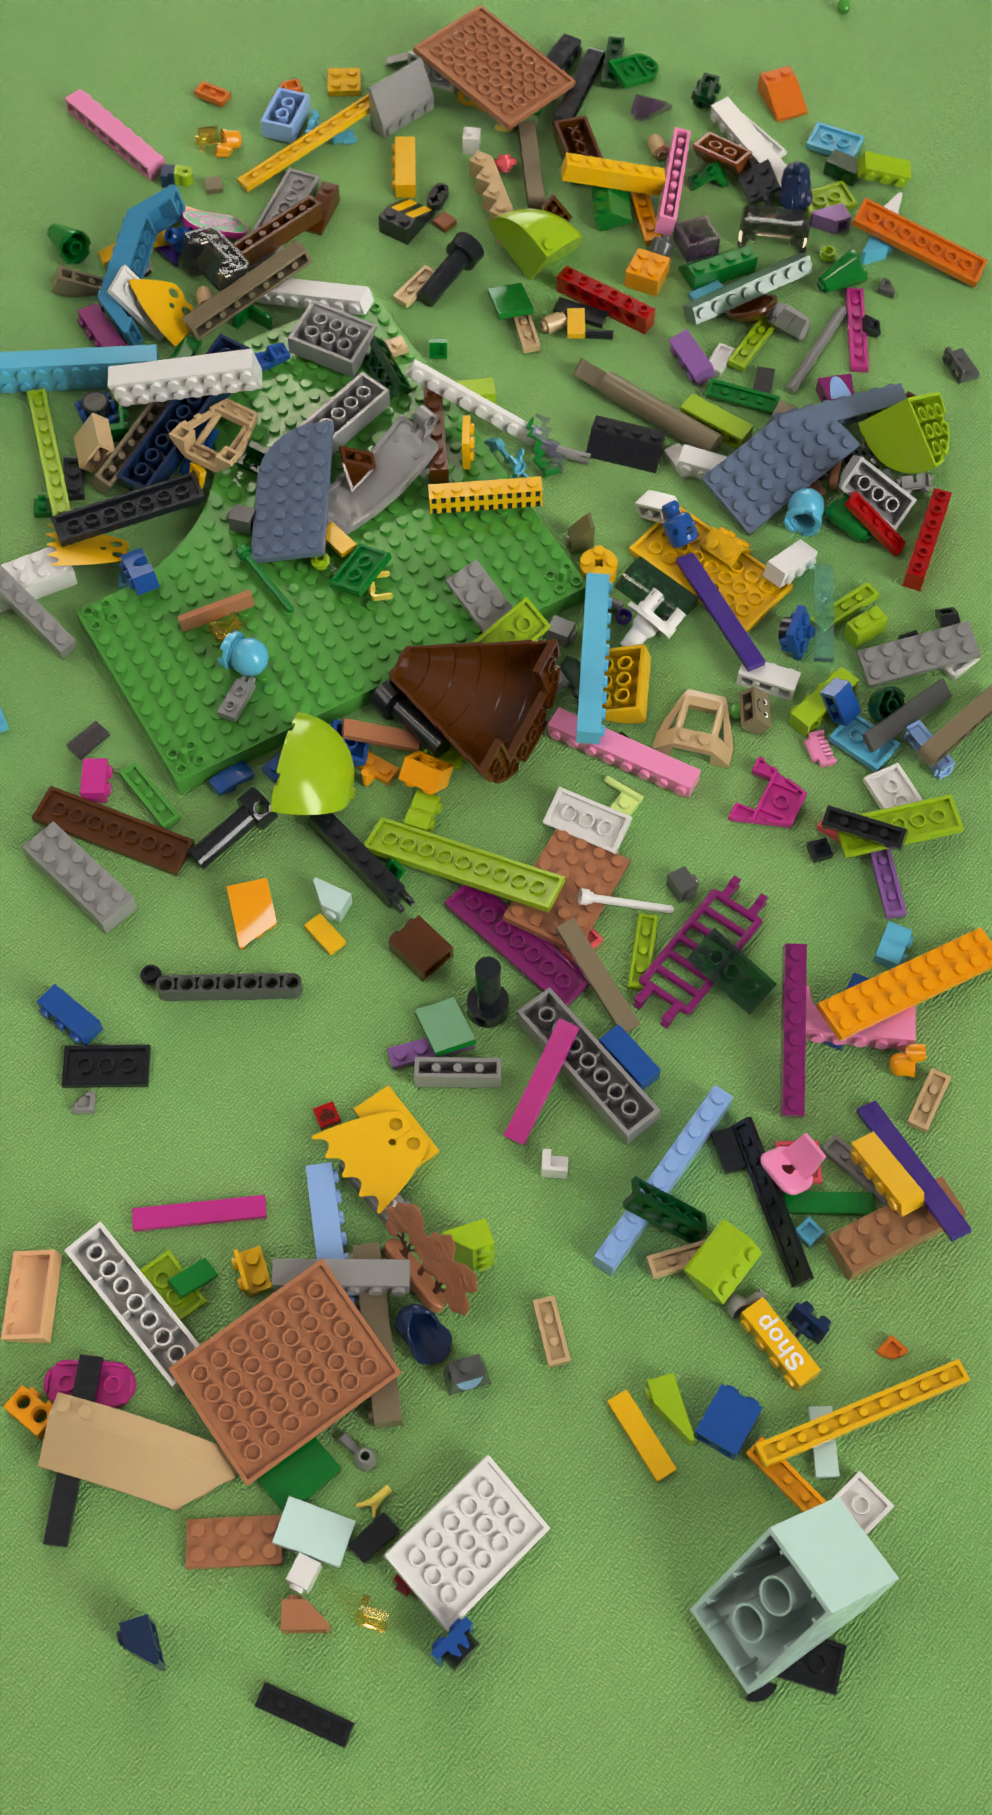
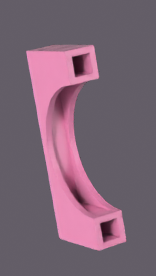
M806 986V1040L814 1043L827 1041L835 1045L847 1044L856 1047L868 1046L876 1047L877 1049H897L904 1052L908 1045L914 1044L916 1041L915 1006L839 1042L815 1007L810 995V986Z

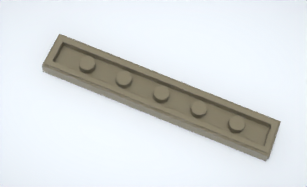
M575 918L556 927L555 930L615 1026L619 1024L626 1032L639 1026V1020Z

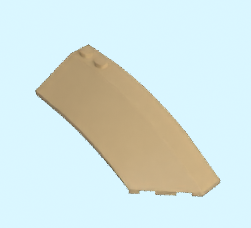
M60 1392L57 1393L49 1413L38 1463L40 1468L117 1490L175 1511L183 1508L190 1501L210 1493L215 1487L224 1482L227 1483L235 1479L237 1471L218 1444L135 1414Z

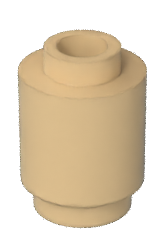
M658 134L651 135L647 140V146L653 157L657 160L665 158L669 149L662 136Z
M201 286L197 289L196 299L198 307L214 296L213 291L208 286Z
M555 312L544 316L540 322L541 330L546 334L561 330L567 325V319L563 312Z

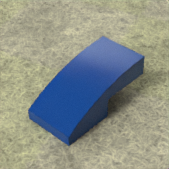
M283 342L268 345L266 351L254 353L262 371L273 368L291 357Z
M241 761L219 772L208 783L221 796L235 791L237 785L253 780L255 773L245 761Z

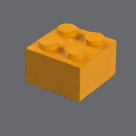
M638 248L625 271L624 287L657 297L669 274L671 258Z
M416 751L405 757L398 779L404 781V784L407 786H416L421 788L422 792L432 795L448 786L454 765L422 751Z

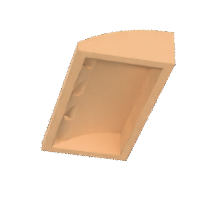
M14 1251L1 1340L22 1343H51L62 1254L58 1251Z

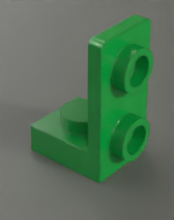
M718 161L688 177L689 186L692 191L713 179L716 183H720L723 188L729 185L726 172Z
M254 305L248 306L231 318L232 326L236 329H239L248 319L268 330L273 328L272 317L268 313L257 309Z
M119 404L120 423L109 424L113 442L121 441L129 431L128 421L125 422V419H128L127 408H123Z

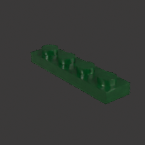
M609 36L600 86L608 88L617 87L618 81L607 64L609 60L622 57L625 38Z

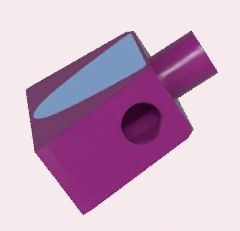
M851 373L818 378L816 393L821 402L836 400L840 396L847 397L853 395Z

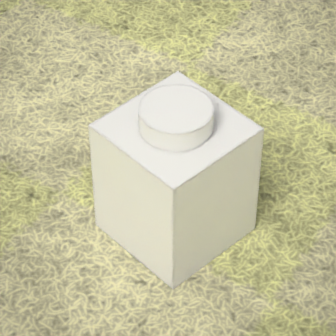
M464 127L462 138L463 154L474 155L477 150L480 151L481 128Z
M299 1552L286 1577L287 1583L290 1584L289 1589L300 1595L303 1591L309 1594L322 1569L321 1563Z

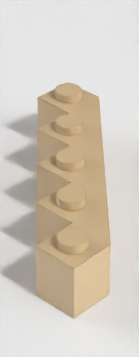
M477 150L469 160V176L476 179V193L482 195V210L489 212L490 222V220L500 214L514 209L493 157ZM496 237V244L503 246Z

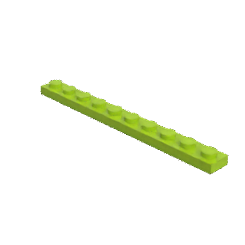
M45 388L28 390L27 395L52 515L55 516L71 511Z

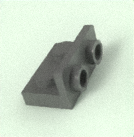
M950 347L945 348L942 357L943 363L947 365L952 376L956 378L959 384L979 377V371L963 348L952 351Z

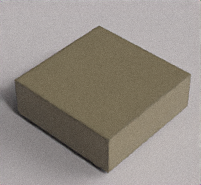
M221 176L204 178L206 194L223 193Z

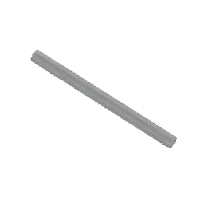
M839 306L786 386L789 393H795L845 317L847 313L846 307Z

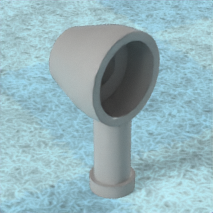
M763 1289L757 1290L756 1293L747 1298H743L737 1293H732L725 1302V1305L732 1319H736L749 1306L762 1297L766 1299L767 1296Z
M347 1432L340 1437L339 1442L343 1443L354 1454V1464L359 1470L367 1472L376 1466L377 1455L370 1447L361 1448L349 1437ZM362 1454H369V1459L365 1461L362 1460Z

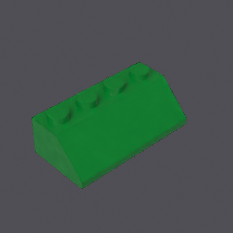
M591 185L594 218L600 232L633 223L629 191Z
M750 245L740 246L681 265L678 269L691 290L694 291L716 280L724 283L754 273L758 257Z

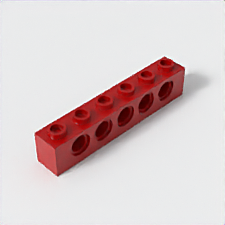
M567 265L557 275V292L581 304L607 311L608 317L644 335L653 326L655 308Z
M934 488L906 571L903 587L921 591L952 492Z

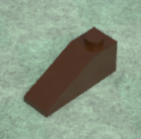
M325 181L322 182L315 197L321 203L323 220L306 230V232L322 236L340 202L339 185Z
M553 194L541 206V210L554 213L568 222L572 219L571 214Z

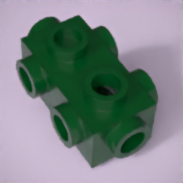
M704 72L702 78L698 79L696 90H693L691 98L694 100L693 105H696L699 109H709L710 105L715 104V94H719L721 90V84H719L720 76Z

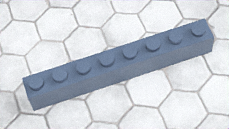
M891 383L883 388L878 389L875 387L867 392H856L847 397L840 396L836 400H825L820 404H809L800 409L793 408L785 413H774L767 425L776 418L790 412L815 411L828 415L843 426L864 421L906 399L907 396L901 383L895 385Z

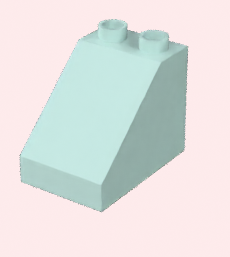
M836 1497L771 1526L690 1608V1611L747 1694L770 1682L871 1606L899 1577L840 1498Z

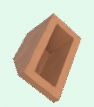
M288 1595V1599H282L280 1629L282 1633H331L330 1624L306 1599H302L301 1595Z

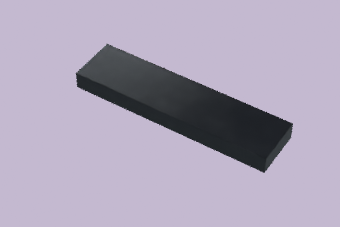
M267 1682L264 1683L254 1705L256 1708L342 1748H345L354 1727L353 1722Z

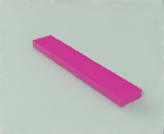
M846 288L845 300L850 372H868L867 335L863 332L862 318L865 316L863 288Z
M560 1018L558 1019L504 1134L505 1137L525 1145L579 1031L578 1026Z
M265 1195L132 1208L134 1232L267 1218Z

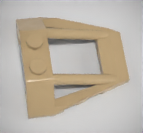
M226 398L209 407V411L202 415L198 413L194 415V419L179 423L169 433V437L185 458L218 473L230 468L243 455L256 425L258 413ZM222 416L242 426V429L229 447L225 446L218 453L202 444ZM210 419L196 439L195 430L193 429Z
M687 689L658 729L652 749L666 755H671L673 747L710 755L711 765L729 768L733 753V742L726 697ZM688 709L716 714L711 734L683 728ZM678 715L675 727L669 729L673 721L675 720L676 716ZM722 720H723V741L718 737V736H719V732H720V728H721V724H722Z

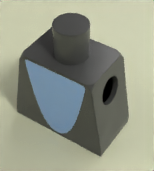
M480 1354L449 1362L443 1372L449 1396L491 1384L485 1361Z

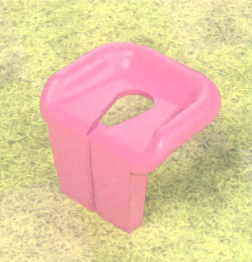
M805 1133L789 1147L780 1146L763 1153L760 1160L762 1167L782 1191L789 1195H797L811 1187L813 1183L812 1175L827 1156L812 1138ZM782 1165H793L795 1170L792 1174H787L783 1171Z

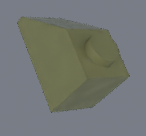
M587 513L568 528L565 544L567 548H570L571 555L584 553L594 548L595 526L591 513Z

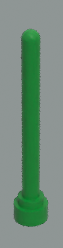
M240 545L235 550V555L239 560L248 563L288 613H292L294 607L252 558L251 549L248 545Z

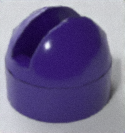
M625 608L620 609L616 615L617 623L623 626L627 625L632 619V613Z

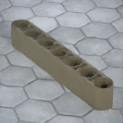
M522 121L518 124V138L527 207L529 209H541L542 204L545 202L535 121Z
M992 684L920 747L916 756L931 768L934 767L992 715Z

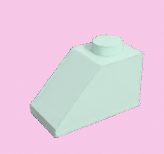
M315 877L313 880L314 888L322 914L331 921L336 920L341 923L352 905L351 893Z

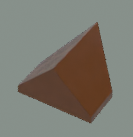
M340 446L339 452L342 466L351 492H353L376 469L373 452Z

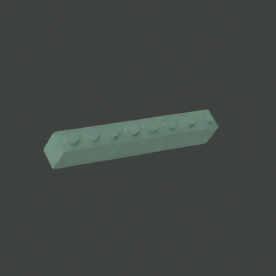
M797 253L682 305L686 322L698 325L812 273L813 268L810 255Z

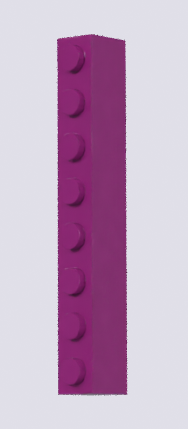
M785 943L782 947L780 1117L802 1118L805 1116L807 944Z

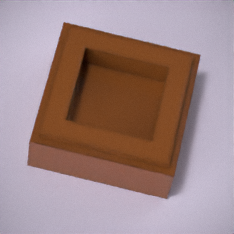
M445 211L432 220L433 225L444 233L457 224V220Z

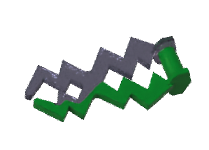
M536 414L535 417L543 421L538 429L543 432L542 435L535 433L538 426L532 425L534 417L530 419L526 426V429L530 430L527 436L537 440L532 450L537 455L532 461L542 470L544 478L555 474H562V463L565 455L555 452L560 443L548 439V435L553 429L546 426L549 418ZM542 444L551 447L546 456L555 458L551 463L556 464V467L547 469L548 462L540 460L546 452L540 449Z

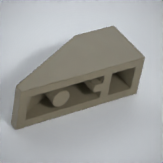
M58 265L52 277V292L68 297L98 295V291L101 290L103 284V277Z

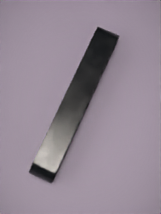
M592 47L588 48L573 77L576 81L575 86L565 93L554 115L553 127L554 121L577 117L604 63L605 51Z

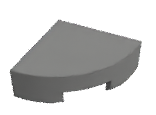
M96 1092L85 1093L84 1096L74 1103L72 1113L95 1114Z

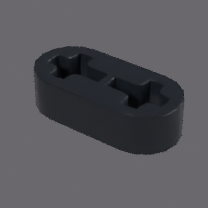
M445 183L436 184L427 197V207L435 212L443 207L449 196V188Z

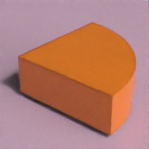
M890 1335L876 1351V1354L886 1359H897L904 1356L909 1350Z

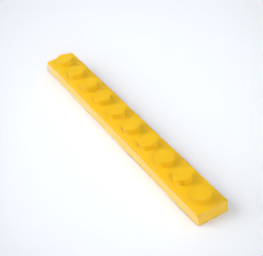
M369 93L237 178L238 184L247 192L251 191L370 113Z
M957 1359L755 1444L754 1448L763 1467L767 1468L969 1382L970 1378L960 1360Z

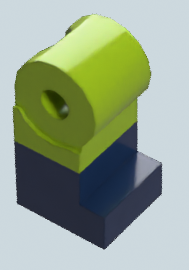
M162 164L160 174L162 188H167L169 185L191 186L193 184L192 169L189 166Z

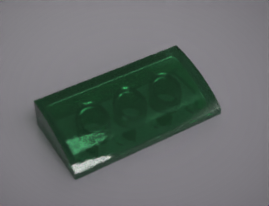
M641 556L629 566L615 584L617 590L637 604L641 600L644 601L653 588L657 589L663 594L662 597L664 598L654 611L659 618H661L663 613L672 615L676 608H679L687 616L697 606L698 597Z
M715 928L710 931L687 957V960L748 1015L756 1009L777 985Z

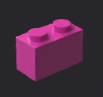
M83 758L80 788L82 798L96 803L108 802V795L112 793V786L109 780L113 778V767L109 765L107 758Z

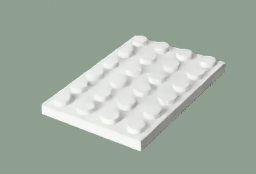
M486 1455L401 1537L383 1557L445 1631H449V1627L458 1618L461 1619L528 1552L550 1527L492 1458Z

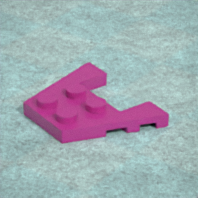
M759 756L751 774L770 782L755 810L736 802L728 820L791 828L805 801L807 792L789 778L786 779L778 773L777 768L771 767L765 762L763 757Z

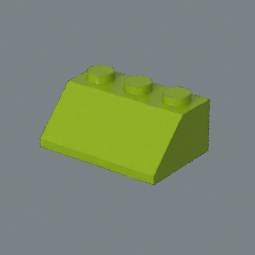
M486 1218L442 1232L443 1236L444 1234L452 1235L456 1247L455 1262L466 1264L473 1271L478 1269L479 1271H484L491 1268L494 1264L495 1242Z
M721 1219L683 1271L706 1299L724 1305L762 1252L750 1237L725 1219Z

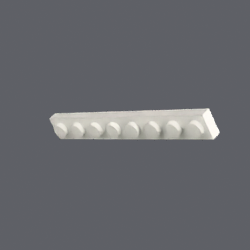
M415 359L406 371L405 376L526 444L532 446L536 441L527 436L530 430L526 429L528 422ZM532 425L534 428L533 434L538 438L541 435V430Z

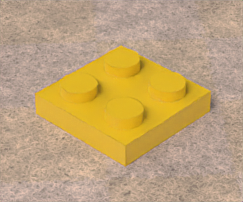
M360 68L328 69V97L361 96Z
M463 415V469H470L471 462H474V450H471L475 448V436H471L474 435V423H471L470 415Z

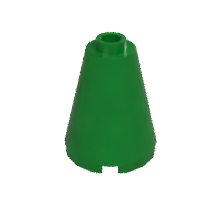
M58 223L49 226L47 235L65 262L68 264H79L87 258L90 253L89 244L91 245V241L86 233Z
M855 250L847 251L818 277L817 286L821 292H833L864 283L868 279L865 265L861 266L859 261L862 259Z
M844 493L843 496L845 498L840 500L837 498L824 511L825 514L823 515L857 543L862 542L864 544L872 538V533L845 506L849 495Z

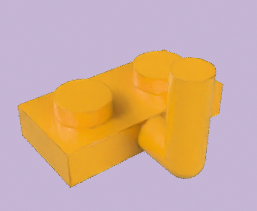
M369 751L365 766L355 767L361 771L362 784L364 786H369L373 779L389 786L399 773L398 767Z

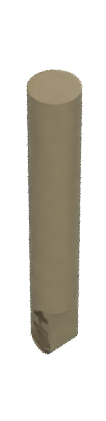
M582 358L577 364L573 375L597 388L599 394L689 446L717 453L723 441V435L611 371L607 373Z

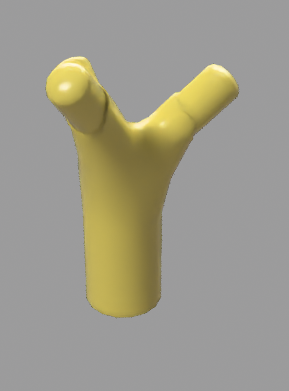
M385 1485L371 1498L356 1503V1508L371 1506V1517L375 1518L380 1503L392 1492L391 1488Z

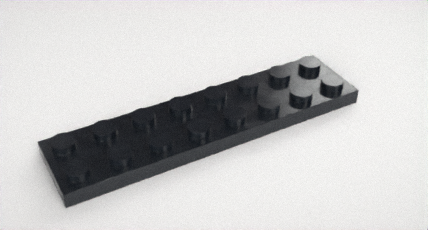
M194 472L50 518L61 546L64 547L205 502L206 499Z

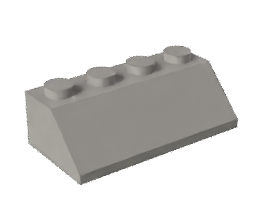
M853 455L842 471L839 488L849 496L854 491H857L895 531L917 501V499L862 456Z

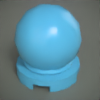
M802 488L794 492L789 500L788 511L785 516L784 524L786 529L791 533L793 531L802 533L804 537L817 534L821 527L822 515L825 510L823 496L813 488Z
M234 630V633H228L222 642L220 650H223L222 658H218V663L223 668H234L241 675L252 677L261 674L267 667L269 660L268 649L258 639L245 638L242 632Z

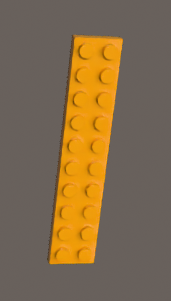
M980 927L819 1002L816 1008L840 1042L991 970L992 941Z

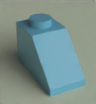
M871 235L862 251L860 264L865 265L884 260L888 253H892L894 246Z

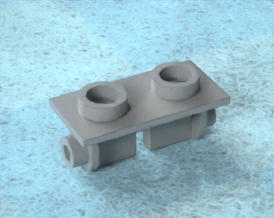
M929 472L915 474L916 482H913V475L900 476L899 479L895 480L896 484L909 494H912V490L919 489V492H928L931 487H936V485H931L933 474H929Z

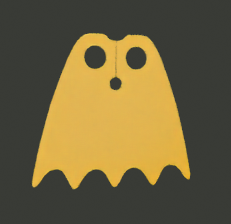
M56 531L46 533V535L56 539L55 542L46 544L57 549L56 552L47 554L59 560L56 563L50 564L51 566L122 561L121 557H115L112 553H128L126 549L129 548V543L127 541L104 534L62 547ZM111 542H120L123 545L115 547L111 545Z
M400 1111L382 1112L354 1119L319 1132L311 1137L312 1139H322L329 1143L325 1158H337L345 1163L342 1177H356L361 1181L360 1197H377L379 1201L378 1214L391 1203L406 1185L424 1158L428 1148L427 1138L421 1132L415 1131L411 1127L408 1117ZM393 1118L400 1119L403 1126L399 1130H393L389 1126V1121ZM409 1138H417L420 1142V1147L416 1150L408 1148L406 1142ZM390 1139H394L396 1144L392 1146L388 1142Z

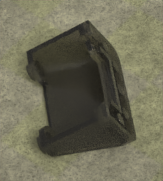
M752 204L745 205L741 212L737 246H746V243L751 239L755 242L756 235L790 239V246L794 244L797 247V253L805 254L809 236V213L797 209Z
M206 226L184 233L182 269L188 275L196 277L203 274L220 292L247 274L249 268L248 260L216 227Z

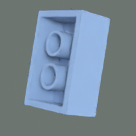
M278 87L260 120L262 136L293 143L311 111L309 94Z

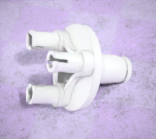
M653 588L645 600H641L638 605L631 601L627 605L637 616L633 619V626L625 635L623 641L621 640L620 645L623 647L642 645L648 638L654 637L657 632L670 639L676 631L675 628L686 614L679 608H676L667 621L661 620L654 611L664 598L662 593Z

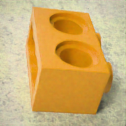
M22 1385L3 1408L42 1441L53 1404L49 1401L46 1403L42 1402L39 1399L41 1394L33 1387L27 1389ZM29 1399V1406L21 1409V1402ZM46 1413V1420L42 1423H37L38 1416Z

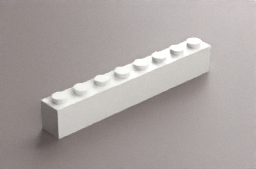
M729 97L711 105L710 117L713 123L719 126L720 131L726 134L729 141L751 150V157L754 158L756 165L769 159L781 187L783 170L787 165ZM781 190L774 193V195L779 197Z
M289 278L254 303L307 309L311 301L315 300L348 314L365 315L374 299L370 288L366 286Z

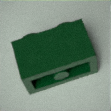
M835 149L825 161L823 174L838 181L843 180L845 184L853 187L859 180L858 159Z

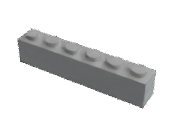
M0 565V597L64 659L77 648L76 640Z
M273 1258V1291L276 1292L321 1259ZM323 1259L347 1295H358L359 1292H367L373 1296L382 1295V1293L402 1296L405 1293H410V1259Z

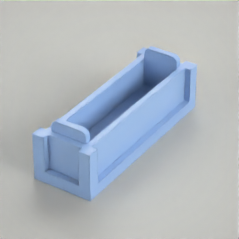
M918 720L906 727L907 732L903 739L907 740L915 751L918 752L920 747L933 735ZM947 754L930 769L934 772L933 775L937 776L938 780L952 773L955 761Z

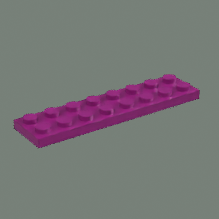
M463 885L444 902V906L537 988L544 992L550 987L567 1007L590 986L580 968L551 943L503 921V916L508 906L496 895Z

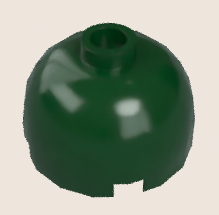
M895 686L879 688L871 695L868 702L870 717L876 723H879L905 704L903 698L905 694L900 688Z

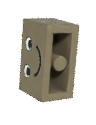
M755 686L740 693L741 727L756 736L771 729L769 694Z

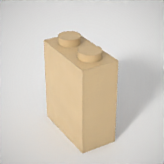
M92 413L74 436L79 468L96 474L114 451L113 439L107 418Z

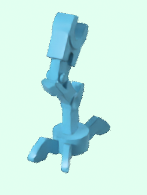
M316 109L312 111V117L308 122L305 134L319 126L317 121L319 114ZM348 130L335 135L330 141L333 145H336V143H342L343 145L354 144L357 142V136H354V130Z
M489 438L484 441L485 444L489 445L491 453L497 450L501 452L504 457V463H509L511 471L514 472L511 476L512 478H518L520 474L525 478L528 477L524 472L526 468V463L522 457L525 451L524 448L516 452L517 458L514 459L512 455L508 454L504 447L505 443L500 438Z

